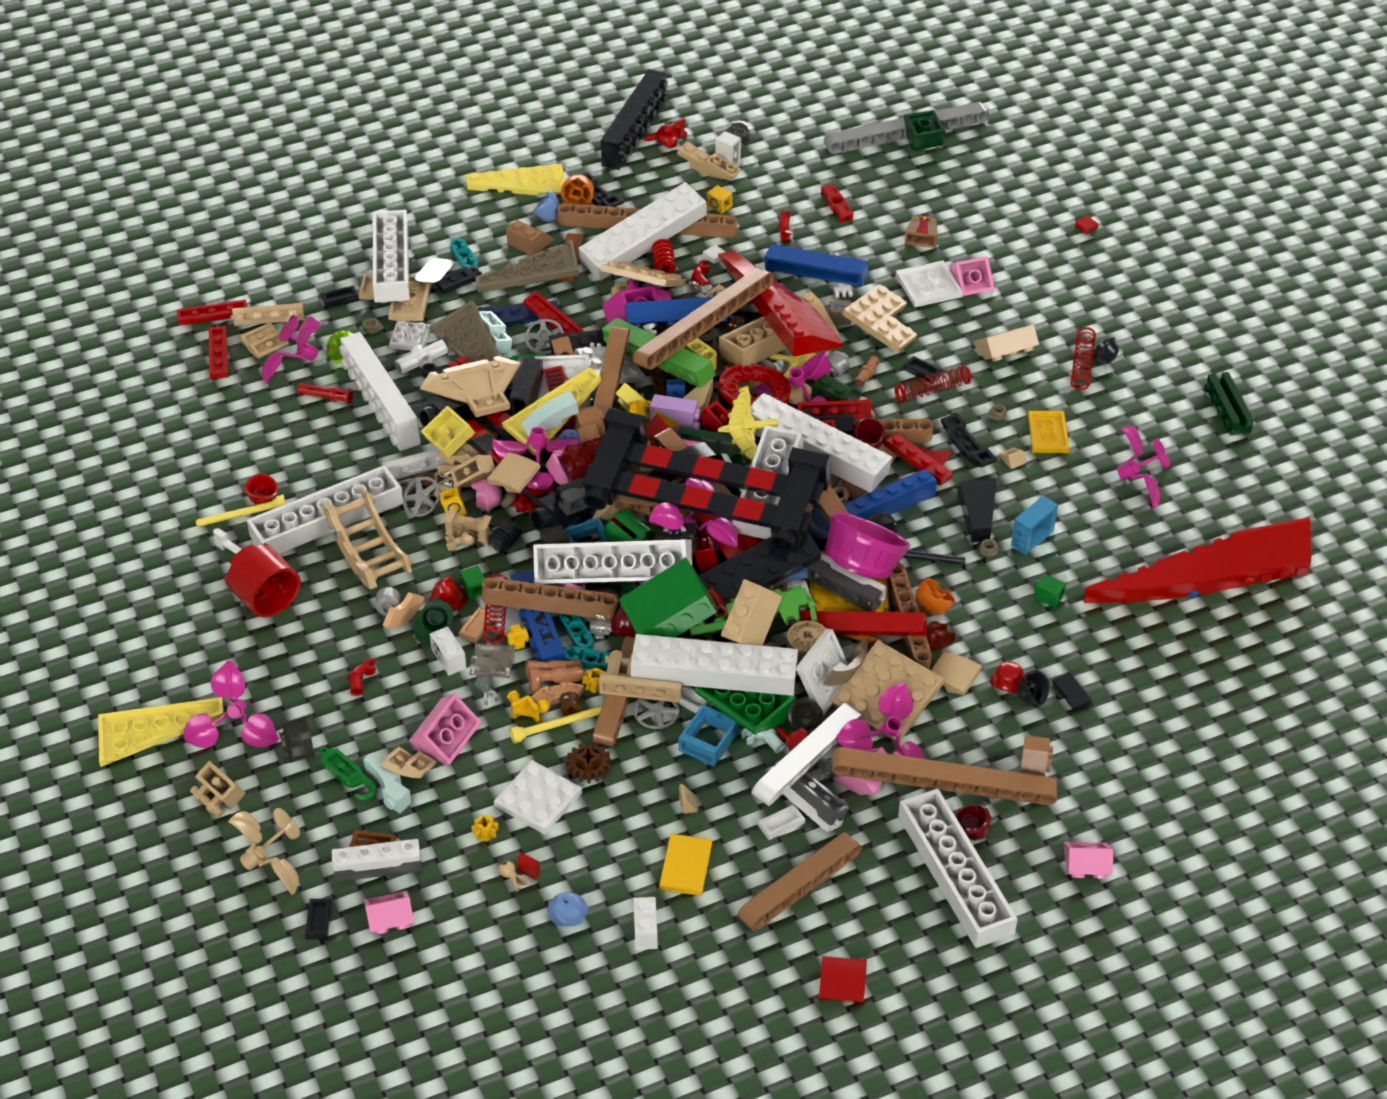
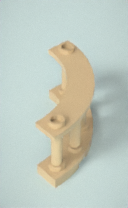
M362 489L360 490L361 499L339 508L328 503L323 505L322 509L330 529L334 528L338 535L336 542L351 569L356 575L360 573L363 577L361 582L366 587L373 589L377 587L375 580L378 577L402 567L406 572L411 573L412 561L409 555H406L394 543L385 529L374 506L375 499L372 493ZM364 505L366 506L370 519L348 528L342 526L339 520L340 515ZM370 526H375L379 537L357 546L352 545L349 541V535ZM384 543L389 551L368 561H362L359 557V553ZM392 558L395 559V562L376 570L371 569V567Z

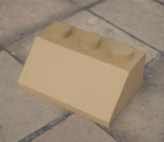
M1033 324L973 341V344L985 360L992 359V362L1003 359L1002 355L1007 354L1008 357L1018 355L1019 350H1023V352L1034 350L1033 346L1039 345Z
M744 579L721 636L738 644L763 646L783 596Z

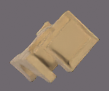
M450 508L444 520L445 535L456 538L466 531H471L477 536L478 542L488 547L490 543L488 537L492 534L489 531V523L492 516L485 515L482 520L458 515L457 509Z

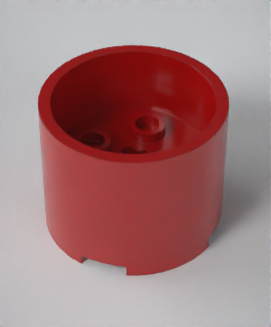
M266 543L256 546L250 544L241 549L230 560L231 566L227 575H224L227 587L256 616L263 618L277 615L285 610L296 598L301 585L299 574Z

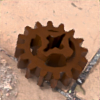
M587 742L586 746L580 743L578 749L573 747L572 753L567 754L566 767L568 774H572L573 779L579 777V782L581 783L584 779L587 780L588 784L591 783V779L599 782V777L605 778L606 773L610 772L609 751L605 752L604 746L598 748V743H595L593 746H590V742Z

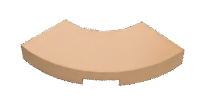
M408 592L400 605L389 608L383 626L393 629L407 623L417 613L425 597Z
M563 682L560 685L545 686L535 692L531 698L535 703L538 699L544 698L549 701L551 707L560 703L559 697L563 693L575 692L580 697L585 689L584 685Z

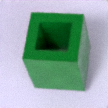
M475 566L460 571L461 586L469 600L481 597L482 582L485 580V577L479 567Z
M1045 574L1041 580H1037L1034 586V591H1036L1035 600L1056 608L1064 597L1066 582Z

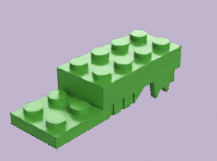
M798 585L789 587L790 591L782 592L781 589L773 590V592L783 596L776 614L781 613L786 626H788L790 620L799 622L800 609L807 607L810 608L812 621H818L814 600L807 595L806 588ZM736 598L731 599V603L726 604L728 615L730 614V611L733 607ZM725 617L714 619V623L710 624L702 621L695 625V627L690 628L691 635L694 638L720 634L727 619Z

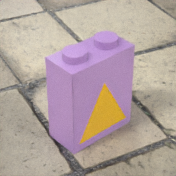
M654 394L650 405V421L658 414L680 437V426L700 429L701 424L698 420L701 410L698 409V401Z

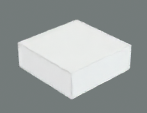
M714 245L703 251V257L715 264L721 261L718 254L725 251Z

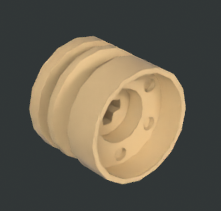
M806 620L799 621L789 628L786 645L787 648L798 649L797 665L826 630L822 624Z

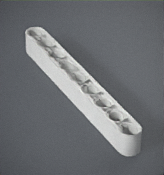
M847 703L841 705L756 783L751 794L770 806L838 743L836 737L842 727L850 720L859 719L858 717H862V714Z

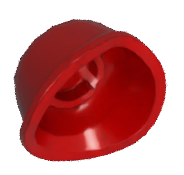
M260 473L248 479L244 491L251 502L258 505L271 502L277 495L278 487L276 481L271 476Z
M1006 661L996 668V671L992 674L991 683L997 689L1018 693L1017 683L1025 673L1018 663Z

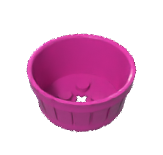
M833 512L825 545V553L837 565L852 573L872 579H887L902 557L907 553L910 544L893 531L869 520L847 513Z

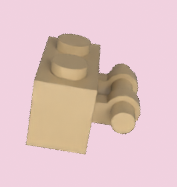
M210 761L195 776L203 785L200 789L197 786H193L190 790L194 795V799L198 803L202 802L206 806V810L217 817H221L224 813L220 808L222 802L232 809L246 794ZM210 791L215 794L212 800L208 797Z

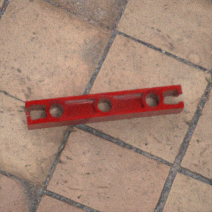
M800 611V621H812L810 611ZM816 611L818 621L815 622L822 624L826 629H833L835 635L926 636L927 616L924 612Z

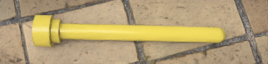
M276 496L271 502L197 519L195 523L200 527L274 509L285 505L284 496Z
M602 706L526 728L519 726L509 728L513 744L522 742L528 735L600 715Z

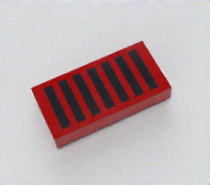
M562 366L544 369L549 392L565 383Z

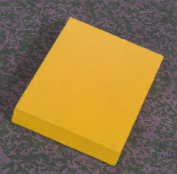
M1028 411L1027 417L1032 453H1069L1070 447L1064 411Z
M670 834L659 890L702 896L713 839Z

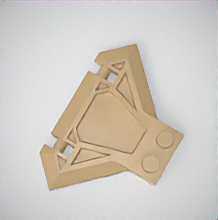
M497 356L493 357L491 362L485 359L443 369L441 374H438L436 371L430 372L420 389L467 403L475 417L510 409V403L504 392L520 368L521 363Z

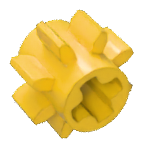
M519 624L510 626V631L506 632L509 646H514L516 650L525 648V642H529L526 627L521 628Z
M593 668L586 670V675L583 676L582 683L586 684V690L593 693L599 692L601 669Z
M482 815L478 819L475 818L474 825L471 826L472 834H476V840L480 839L486 842L493 837L496 838V831L499 830L498 823L494 822V817Z

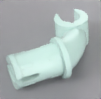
M744 728L741 733L742 739L750 736L746 739L747 745L753 744L756 738H761L763 742L768 743L775 753H780L786 746L775 734L776 731L774 729L754 735Z

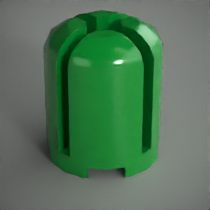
M622 509L612 516L635 537V540L610 519L604 529L605 538L609 542L654 541L657 539V536L660 538L656 530L628 509Z

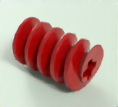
M659 239L652 245L654 268L665 271V274L674 273L676 265L673 247L671 246L672 243L667 239Z

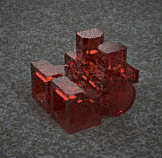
M601 437L585 441L580 445H567L561 453L567 468H571L569 473L573 481L585 476L589 465L595 459V451Z

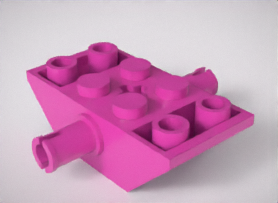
M629 279L627 281L629 290L618 292L602 304L607 325L616 318L625 321L624 305L626 303L672 300L670 293L656 286L639 288L638 280L633 279V283L632 279Z

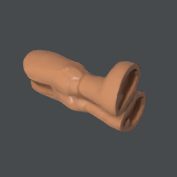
M526 660L525 662L526 679L529 680L530 693L537 692L540 684L545 681L573 683L582 681L583 676H585L581 661L552 660L542 662Z

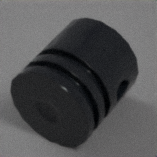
M504 521L489 535L488 539L496 551L504 553L520 538V531L512 522Z

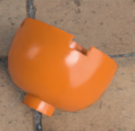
M581 174L569 176L563 182L561 188V197L565 203L589 205L594 195V185L591 180Z
M924 578L916 590V601L920 606L919 610L926 615H929V613L932 615H942L953 606L955 598L948 589L942 590L938 587L940 583L930 578Z

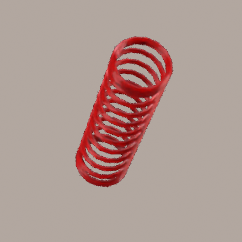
M1083 327L1077 331L1070 381L1071 386L1076 390H1085L1090 386L1096 333L1089 327ZM1082 330H1090V331H1092L1094 334H1092V333H1090V332H1082V333L1079 334V332L1082 331ZM1084 333H1089L1093 336V338L1079 336ZM1080 343L1091 344L1092 346H1081ZM1079 348L1091 349V351L1079 350ZM1078 353H1090L1091 355H1079ZM1078 357L1090 358V360H1079ZM1079 361H1080V362H1084V363L1088 362L1089 365L1078 364L1077 362H1079ZM1077 367H1088L1089 369H1078ZM1076 371L1088 372V374H1078ZM1076 377H1083V378H1085L1086 380H1080V379H1077ZM1073 379H1076L1078 381H1088V383L1080 385L1077 384ZM1072 381H1073L1076 385L1086 386V387L1078 388V387H1076V386L1073 385Z
M963 365L957 367L956 370L951 369L950 372L946 370L944 373L932 374L931 377L919 378L918 381L906 382L905 385L902 383L897 384L894 388L896 399L899 403H904L905 398L907 401H910V393L906 387L907 383L910 384L912 397L917 399V393L912 384L914 381L917 382V391L922 398L923 389L919 383L921 379L923 380L924 391L929 396L930 389L925 381L926 378L930 379L931 391L936 394V386L932 376H936L937 388L942 392L943 386L938 377L939 374L943 375V385L948 390L949 383L944 375L945 372L949 373L950 385L952 388H955L956 383L951 374L952 370L955 371L956 382L959 386L962 385V380L966 385L970 384V370L967 366ZM957 374H958L959 379H960V384H959V382H958V380H957ZM950 375H951V377H952V379H953L954 387H953V385H952V383H951ZM944 378L946 379L948 388H946ZM931 381L934 385L935 392L932 389ZM918 385L920 386V389H921V392H922V396H921V394H920V392H919V387H918ZM899 389L902 394V400L900 398Z
M493 574L489 577H502L505 580H508L507 577L502 574ZM486 604L483 639L486 643L497 645L503 642L506 606L504 608L499 605ZM491 607H496V608H500V607H501V608H503V610H502V611H499V610H491L490 608H491ZM491 612H494V613H502L503 615H502V616H498V615H493V616H492V615H490L489 613H491ZM489 618H501L502 621H491ZM489 623H500L502 626H490ZM487 632H490V633H492V634H500V633H501L502 636L499 637V638H492V637L488 636L486 633H487ZM485 635L491 639H502L497 642H491L485 638Z

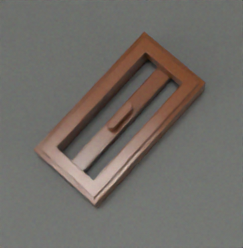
M354 830L349 847L395 842L397 838L396 835Z

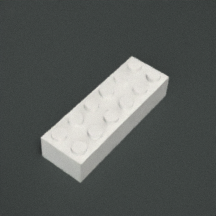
M765 425L751 467L789 475L788 458L792 447L803 448L802 433ZM744 489L740 496L774 505H779L781 497ZM732 520L739 534L768 539L772 536L771 528Z

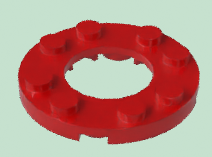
M741 364L726 369L720 376L719 392L731 406H734L732 402L740 394L738 384L747 380L765 383L772 390L771 395H768L787 404L790 399L791 386L788 385L787 378L777 370L767 366L751 364L750 366L741 367ZM751 395V399H750V400H751V405H752L760 396H757L756 398H753V396Z

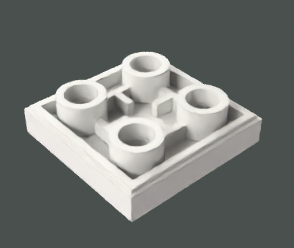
M397 321L389 342V348L412 350L418 345L423 348L426 347L431 332L428 327L431 324Z

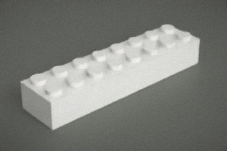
M684 182L578 248L580 262L601 281L611 275V273L600 271L601 264H607L608 261L632 262L651 250L655 241L669 239L706 216V201L690 185Z
M407 210L373 212V291L375 302L386 303L410 300Z
M361 332L340 338L341 346H339V350L343 356L341 364L344 370H348L350 379L355 381L357 390L362 392L364 401H368L371 412H375L377 421L383 424V429L386 434L390 435L392 444L396 445L399 451L420 445L416 415Z
M763 393L750 406L751 416H753L755 421L777 418L778 426L773 427L801 432L803 437L802 449L830 455L832 474L870 493L889 472L892 456L786 403ZM764 428L756 429L755 435L761 438Z
M383 465L247 519L249 536L255 545L266 543L280 554L335 531L334 528L330 529L322 509L323 505L329 503L339 508L361 499L360 490L364 489L372 493L375 499L374 506L379 514L403 504L402 489L387 467ZM364 505L340 515L339 520L342 526L346 527L370 516Z
M691 539L533 545L534 582L536 584L648 581L685 557L692 565Z
M636 634L631 660V677L682 683L684 686L794 696L798 649Z
M939 789L900 801L898 814L900 821L974 947L978 948L1014 935L1017 917Z

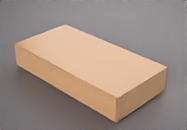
M478 607L458 632L459 637L475 644L483 635L485 609Z

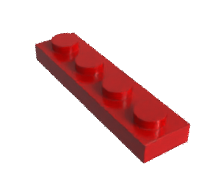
M537 291L523 300V305L540 319H551L558 322L564 333L584 332V330ZM546 322L553 330L558 328L554 323Z
M239 300L177 309L178 324L181 326L231 318L230 315H233L232 309L247 307V301Z
M226 326L208 328L210 379L229 378Z
M895 433L885 440L884 446L917 470L927 469L935 477L936 483L939 486L952 478L953 473L900 434Z

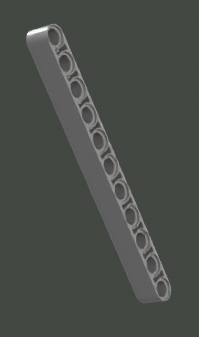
M981 102L935 111L945 131L983 123L990 116ZM904 118L829 133L824 137L823 142L831 154H838L907 139Z

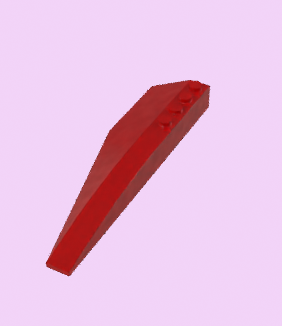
M735 251L718 254L719 259L736 281L757 268ZM776 280L768 289L751 300L793 357L843 347L842 341L819 312Z
M1307 517L1236 531L1230 534L1231 537L1224 540L1221 537L1213 540V544L1207 546L1201 544L1196 546L1191 552L1182 551L1155 561L1153 566H1141L1137 572L1131 574L1125 572L1120 574L1115 580L1106 579L1085 587L1083 602L1123 603L1188 597L1192 591H1199V595L1308 574L1311 564V520Z

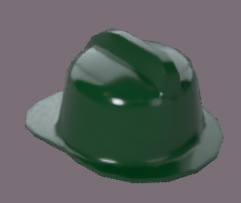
M433 600L424 606L413 626V634L420 643L431 645L430 633L450 626L453 620V611L450 605L442 600Z

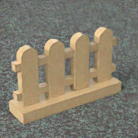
M303 303L233 308V315H230L231 320H234V326L288 322L292 315L297 316L299 321L305 320Z
M614 650L610 653V656L605 657V663H608L606 672L602 671V674H600L599 694L680 703L682 683L632 678V654L630 659L622 658V652ZM621 665L628 666L627 674L619 673Z

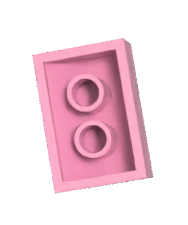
M454 693L440 699L409 741L418 751L448 766L481 724V721Z

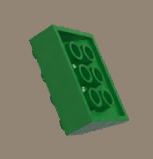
M686 557L619 598L635 632L641 635L676 638L712 616L718 610V605Z
M706 687L694 688L696 694L754 735L782 725L795 713L796 697L791 695Z

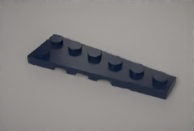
M549 301L559 310L557 301ZM523 304L478 307L479 312L492 311L506 325V328L511 327L514 323L527 324L540 320Z

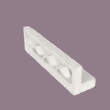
M439 449L382 463L395 479L438 469V465L451 464L437 457Z

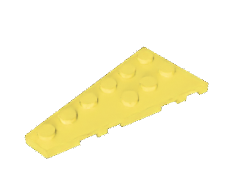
M562 164L465 174L468 190L488 191L489 189H497L498 192L503 193L504 190H509L514 194L537 196L540 193L547 194L549 190H552L555 195H561V188L566 180Z
M588 367L502 422L503 428L525 446L528 436L521 422L528 415L551 399L569 391L574 396L579 408L599 385L601 376ZM571 416L562 419V424L564 425ZM563 425L546 430L547 442L556 435ZM529 444L527 449L536 456V450Z
M222 697L98 714L100 766L110 764L182 735L188 721L197 714H208L212 722L216 721L224 715Z

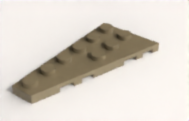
M573 239L567 241V245L561 247L559 245L554 246V250L548 252L541 251L520 259L519 263L515 265L507 264L502 270H491L476 276L478 292L578 276L579 271Z
M473 300L428 327L459 356L465 357L471 363L485 359L491 362L493 357L500 356Z

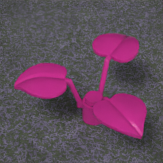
M292 315L283 326L279 334L280 341L285 342L291 336L299 344L297 347L299 354L286 352L272 353L262 367V377L265 383L268 384L270 377L278 369L282 355L297 357L301 360L305 357L310 361L317 357L319 350L306 341L312 333L322 326L314 317L309 316L299 328L297 337L293 334L299 325L297 316Z
M826 352L813 356L803 364L802 368L794 367L789 372L788 385L790 386L792 383L795 387H802L808 402L827 401L821 396L811 400L804 385L806 379L817 381L824 374L830 375L831 366ZM763 382L754 387L757 396H761L763 393L767 395L772 393L771 388Z
M1126 426L1121 431L1129 439L1136 454L1125 461V464L1117 467L1118 475L1122 480L1130 477L1132 480L1144 478L1150 494L1152 509L1156 508L1161 501V493L1154 478H1150L1149 474L1137 475V473L1140 472V466L1158 458L1164 468H1168L1170 466V459L1161 441L1154 439L1153 446L1157 456L1141 463L1132 462L1143 454V442L1135 427Z
M534 427L531 429L530 436L527 437L525 446L517 441H499L495 439L492 440V446L495 454L503 459L507 453L524 455L530 444L536 450V462L540 464V450L544 445L548 452L552 451V454L577 447L579 438L547 442L546 430L542 427ZM538 470L526 487L541 490L548 489L553 484V477L550 473H539Z
M690 478L684 484L714 491L712 485L703 480ZM671 503L657 505L650 515V523L658 524L670 530L677 531L684 524L687 532L677 534L681 539H689L692 534L696 535L699 530L706 527L707 532L716 540L735 548L738 545L737 529L727 519L716 518L714 522L709 520L696 528V521L692 518L695 511H691L689 516L683 519V515L679 514V509Z
M228 660L212 676L211 688L217 696H227V699L232 703L227 707V712L213 723L208 714L201 713L193 716L184 728V740L201 748L214 745L219 736L215 725L230 716L233 719L242 717L245 727L241 731V737L247 744L254 747H267L278 742L279 737L275 726L268 716L261 713L253 714L249 717L248 722L246 721L247 714L245 711L247 710V705L244 700L238 699L245 691V681L235 664Z
M905 683L896 684L881 695L878 702L879 710L881 713L889 715V718L882 727L870 733V727L865 721L853 719L842 727L836 737L838 743L843 748L869 751L873 746L871 737L884 732L887 736L896 737V747L898 750L894 751L892 755L924 759V755L917 744L907 741L902 747L900 746L901 735L899 731L902 728L901 719L908 717L913 709L912 699Z

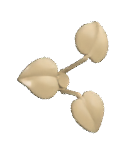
M276 808L272 816L281 830L264 845L256 846V844L262 841L259 823L248 812L236 813L230 818L228 823L237 827L252 842L246 853L240 857L242 865L246 869L252 870L257 865L262 867L264 864L271 863L273 870L292 896L296 892L299 882L296 870L285 859L279 860L277 857L265 860L267 855L265 848L284 832L291 840L298 838L300 835L298 824L283 809Z

